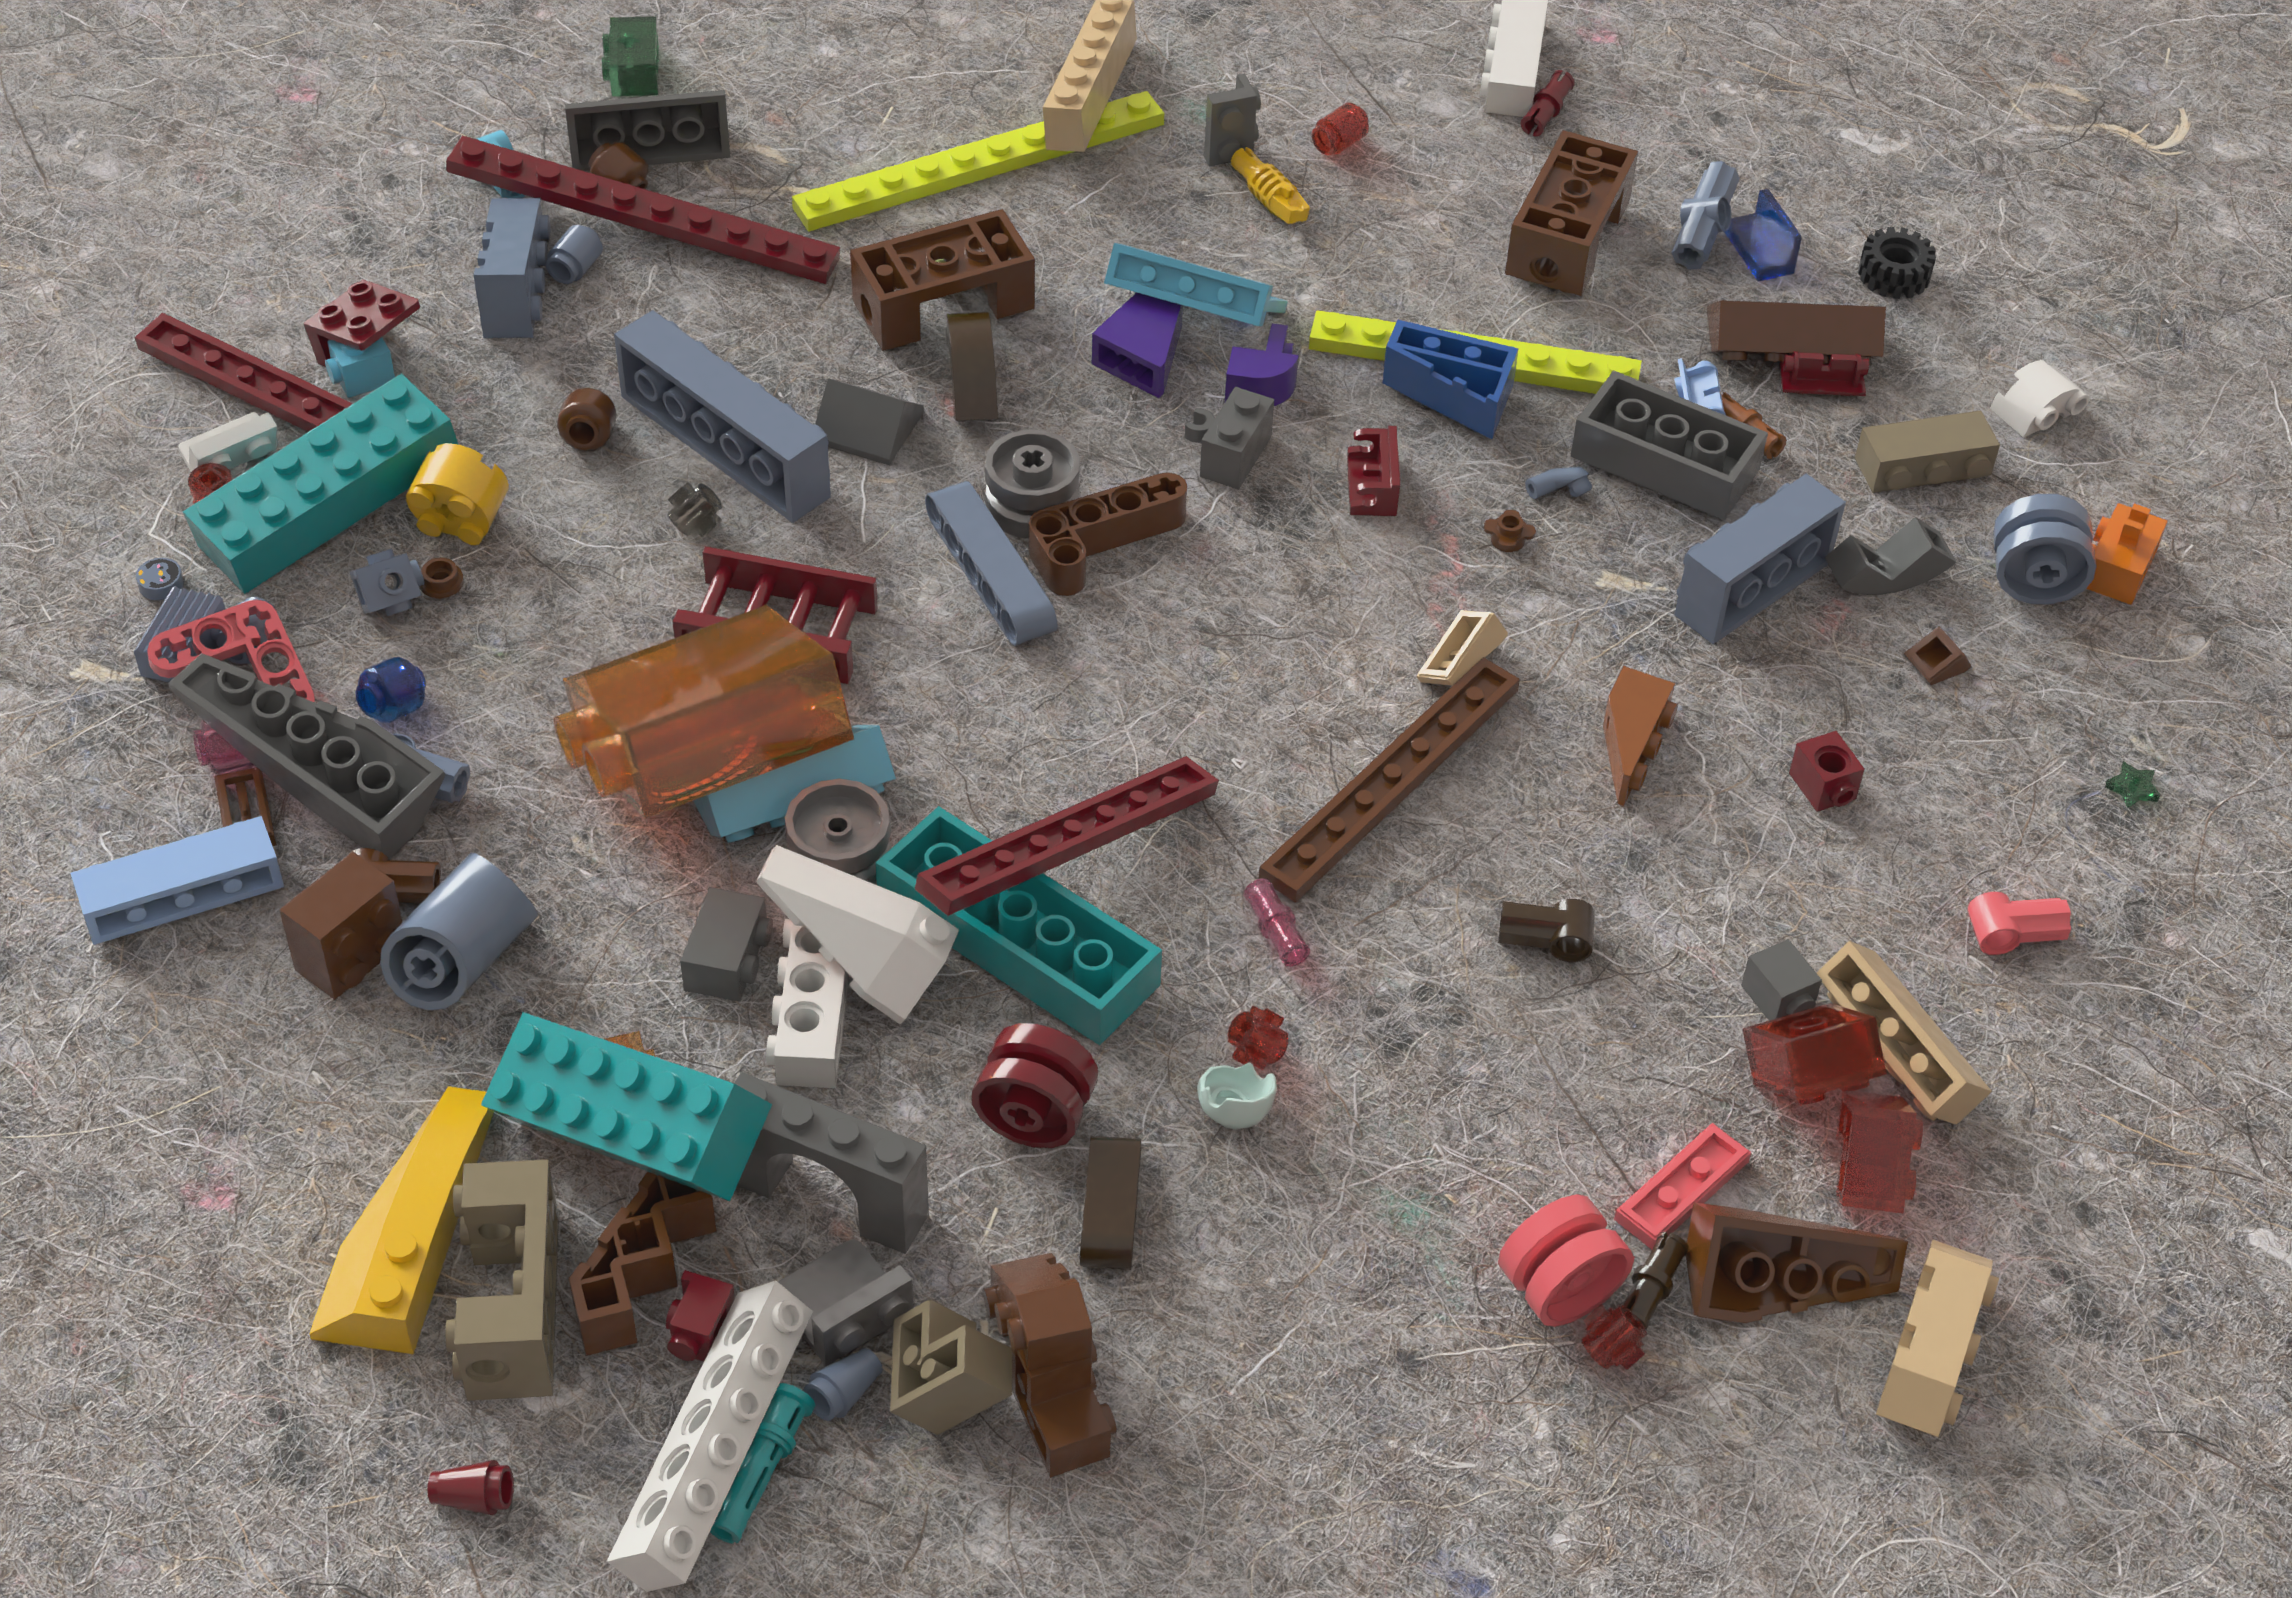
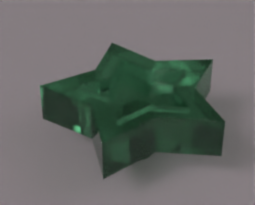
M2124 761L2121 764L2119 775L2108 779L2105 788L2122 796L2127 808L2139 800L2158 802L2160 793L2151 782L2155 770H2137Z

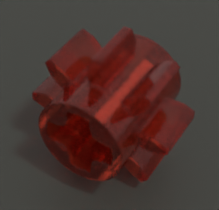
M1252 1006L1250 1012L1244 1011L1239 1013L1232 1020L1228 1029V1043L1237 1047L1232 1058L1243 1065L1252 1063L1253 1066L1261 1070L1265 1069L1266 1064H1274L1279 1061L1288 1047V1033L1279 1028L1284 1021V1017L1268 1008L1263 1011L1256 1006Z
M1601 1304L1583 1320L1588 1327L1585 1329L1587 1335L1581 1339L1582 1344L1589 1355L1603 1368L1609 1369L1615 1364L1617 1367L1622 1365L1628 1370L1646 1354L1641 1348L1644 1345L1641 1340L1647 1335V1331L1640 1320L1627 1307L1619 1305L1615 1310L1613 1308L1607 1310Z

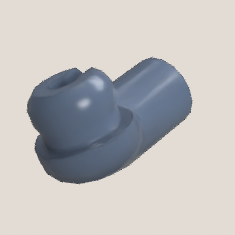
M1581 467L1552 468L1529 478L1525 482V487L1529 496L1537 499L1567 485L1570 494L1573 497H1578L1591 491L1592 484L1588 480L1587 476L1590 474Z

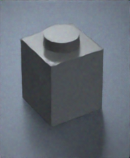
M1787 939L1748 957L1741 986L1775 1027L1791 1019L1794 1021L1803 1019L1813 1011L1822 979L1792 942Z

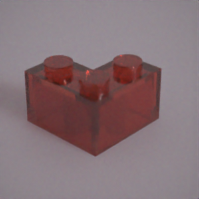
M1842 1089L1836 1139L1842 1146L1836 1198L1842 1206L1903 1214L1905 1200H1913L1916 1188V1170L1909 1168L1912 1150H1919L1921 1147L1923 1121L1916 1119L1917 1113L1903 1097Z

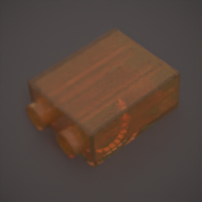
M767 605L563 678L571 711L554 716L555 732L569 765L573 769L586 765L590 779L602 798L618 792L645 819L854 740L833 654Z

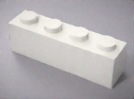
M1502 0V4L1494 3L1484 64L1485 73L1482 74L1480 96L1487 97L1486 113L1524 117L1532 107L1548 0Z

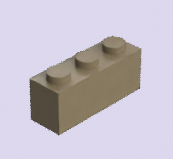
M1980 410L1862 427L1855 460L1872 493L1990 476L1992 475L2000 443Z

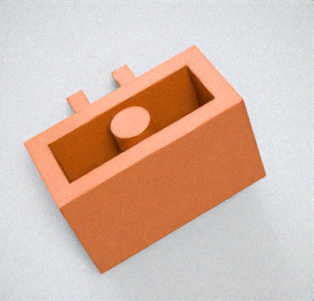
M2117 503L2111 518L2102 516L2095 532L2093 541L2099 542L2097 546L2092 544L2095 550L2096 569L2094 579L2086 589L2132 605L2157 553L2168 520L2151 515V509L2134 503L2131 508Z

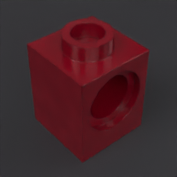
M1833 731L1797 743L1789 774L1816 812L1834 806H1845L1852 800L1857 799L1865 768L1839 733Z

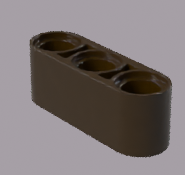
M1092 1135L1090 1137L1080 1244V1266L1131 1270L1141 1139Z

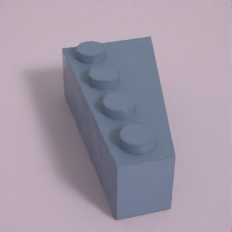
M540 198L491 199L486 219V232H483L482 236L483 251H479L477 258L480 268H475L474 271L483 338H533L535 321L542 320V298L538 296V293L545 292L544 268H541V266H546V261L548 260L547 242L543 241V239H550L551 226L550 216L542 215Z

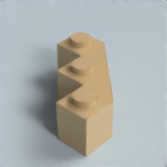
M1932 1240L1876 1415L1939 1437L1943 1422L1954 1425L1963 1399V1395L1954 1392L1962 1364L1965 1363L1972 1366L1981 1340V1335L1972 1333L1981 1305L1990 1307L1999 1281V1277L1990 1275L1993 1260Z

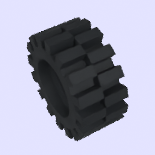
M1887 227L1886 233L1882 229L1876 230L1875 234H1870L1864 243L1858 268L1861 282L1863 284L1869 283L1868 289L1872 292L1877 288L1880 289L1879 295L1886 297L1887 292L1893 293V299H1900L1903 293L1907 299L1912 298L1914 292L1920 295L1924 292V288L1929 286L1936 260V250L1934 246L1930 247L1931 241L1928 238L1920 240L1921 234L1916 231L1912 235L1907 234V228L1901 227L1900 232H1895L1894 227Z

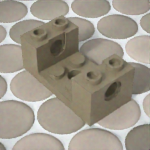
M549 1160L464 1164L463 1185H454L453 1188L455 1217L460 1216L461 1245H470L474 1265L521 1263V1270H515L513 1273L514 1295L456 1298L455 1319L447 1320L445 1327L447 1352H453L452 1371L454 1381H463L467 1401L553 1396L559 1215Z

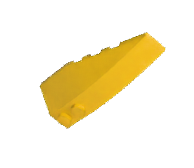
M447 1087L341 1244L309 1333L311 1340L414 1354L459 1216L455 1217L453 1188L454 1185H463L464 1164L477 1163L494 1111L481 1105L486 1091Z

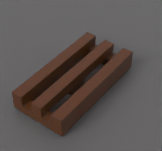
M255 767L215 775L214 780L223 827L233 824L226 785L235 783L242 821L252 819L245 781L254 780L260 816L263 818L272 846H277L263 772Z

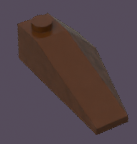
M1694 1202L1687 1238L1689 1250L1685 1256L1693 1314L1702 1318L1749 1323L1763 1320L1762 1316L1787 1311L1793 1314L1807 1311L1808 1307L1835 1301L1846 1303L1899 1292L1908 1241L1901 1238L1768 1213Z

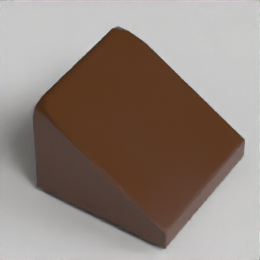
M1940 626L1904 653L1905 657L1930 685L1962 674L1972 668L1966 655Z

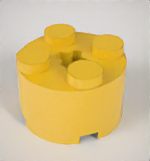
M457 444L438 445L434 452L431 453L429 451L406 494L407 505L418 519L416 523L417 528L422 533L431 537H438L441 533L458 536L469 545H479L483 537L488 533L508 492L509 484L504 472L496 464L490 469L482 463L483 454L474 449Z

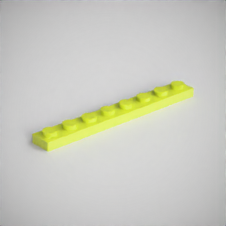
M1316 310L1309 337V350L1385 361L1386 345L1396 322ZM1444 330L1519 348L1514 377L1516 382L1596 394L1613 370L1639 380L1642 360Z

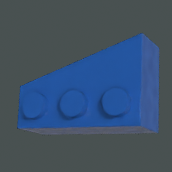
M1397 320L1386 345L1382 383L1493 439L1513 388L1519 348Z

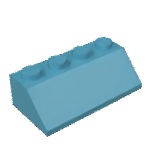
M854 725L815 738L812 746L802 752L754 758L729 779L691 797L710 835L715 837L725 836L727 843L754 835L752 827L766 822H770L771 828L785 825V816L790 802L803 789L819 781L833 779L858 781L881 793L885 790L883 783L894 780L896 777L880 726Z

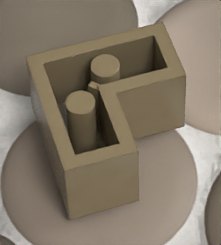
M931 1299L894 1319L891 1413L939 1435L1012 1396V1348L977 1331L976 1322Z

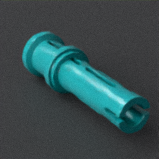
M779 1383L710 1530V1533L716 1538L730 1544L740 1542L747 1523L759 1503L781 1458H786L792 1454L796 1446L794 1436L803 1418L811 1416L816 1406L814 1400L803 1390L793 1385Z

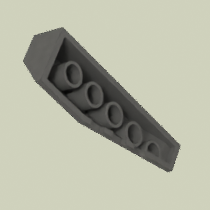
M203 653L168 683L169 688L200 718L275 783L362 848L378 850L385 854L389 860L418 833L445 778V772L374 721L359 716L358 719L338 712L336 706L321 700L317 704L297 696L294 689L281 684L274 687L256 680L255 674Z

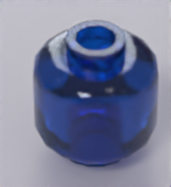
M390 657L366 668L360 674L355 691L356 700L360 709L367 716L382 723H391L417 711L423 705L426 695V680L422 671L410 661L402 657Z

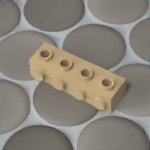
M1848 941L1817 972L1818 976L1822 979V983L1829 991L1827 996L1840 1011L1851 1017L1857 1025L1855 1030L1870 1047L1877 1049L1886 1060L1884 1063L1885 1068L1898 1082L1908 1087L1915 1096L1913 1099L1915 1105L1929 1119L1935 1121L1938 1118L1957 1125L1992 1092L1876 951Z

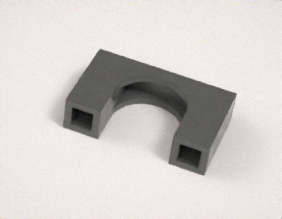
M741 1072L734 1084L772 1104V1107L737 1186L770 1198L793 1162V1154L811 1159L835 1173L853 1192L858 1204L860 1236L906 1254L929 1216L926 1145Z

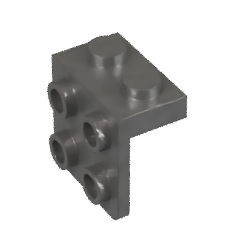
M855 1239L842 1243L778 1281V1283L813 1311L802 1336L825 1366L893 1326L895 1318L913 1309L912 1278L901 1265L885 1273L862 1243Z

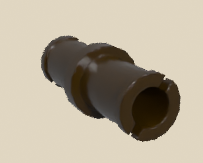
M1666 1232L1659 1233L1656 1244L1645 1264L1636 1268L1631 1278L1634 1285L1616 1314V1320L1627 1330L1635 1332L1637 1329L1639 1333L1646 1332L1649 1326L1648 1323L1661 1299L1669 1297L1674 1287L1672 1278L1689 1250L1688 1244L1680 1236L1671 1232L1669 1236Z

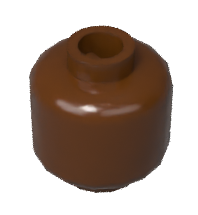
M605 143L592 154L588 163L591 168L589 173L642 189L647 188L648 164L625 143Z
M593 388L575 390L567 396L559 412L557 420L559 435L566 444L582 451L596 450L604 446L611 437L617 417L615 405L609 396L600 390Z

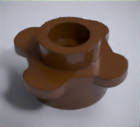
M1506 510L1499 518L1488 519L1484 523V531L1487 534H1491L1493 546L1503 552H1516L1522 549L1525 545V540L1533 539L1536 533L1535 527L1526 524L1520 513L1515 510Z

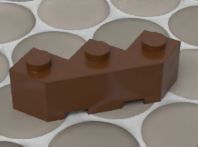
M647 1171L638 1184L639 1191L626 1208L621 1207L597 1239L598 1246L586 1263L580 1262L569 1277L574 1311L586 1356L638 1343L630 1299L678 1287L671 1243L717 1232L712 1195Z
M1052 1253L990 1266L991 1287L983 1288L988 1318H996L1000 1334L1003 1337L1009 1336L1014 1352L1023 1351L1028 1370L1091 1357L1092 1325L1079 1282L1075 1278L1070 1279L1069 1271L1061 1263H1056V1257Z

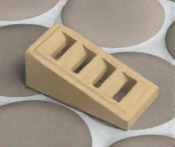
M1461 610L1416 677L1421 683L1453 686L1483 657L1485 658L1505 640L1508 632L1494 613Z

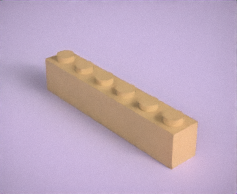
M1095 0L1043 105L1046 150L1085 152L1137 40L1134 0Z

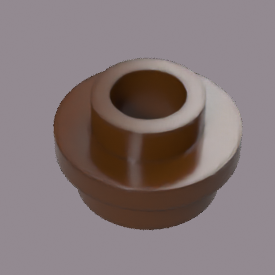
M448 558L431 559L421 569L424 585L419 587L429 597L440 599L453 596L460 591L464 584L461 569L454 561Z

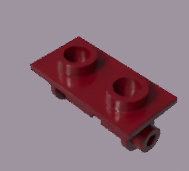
M1793 351L1792 355H1784L1783 362L1779 363L1783 393L1866 396L1864 375H1867L1869 371V359L1861 358V354H1832L1830 363L1823 364L1824 355L1822 353H1800Z

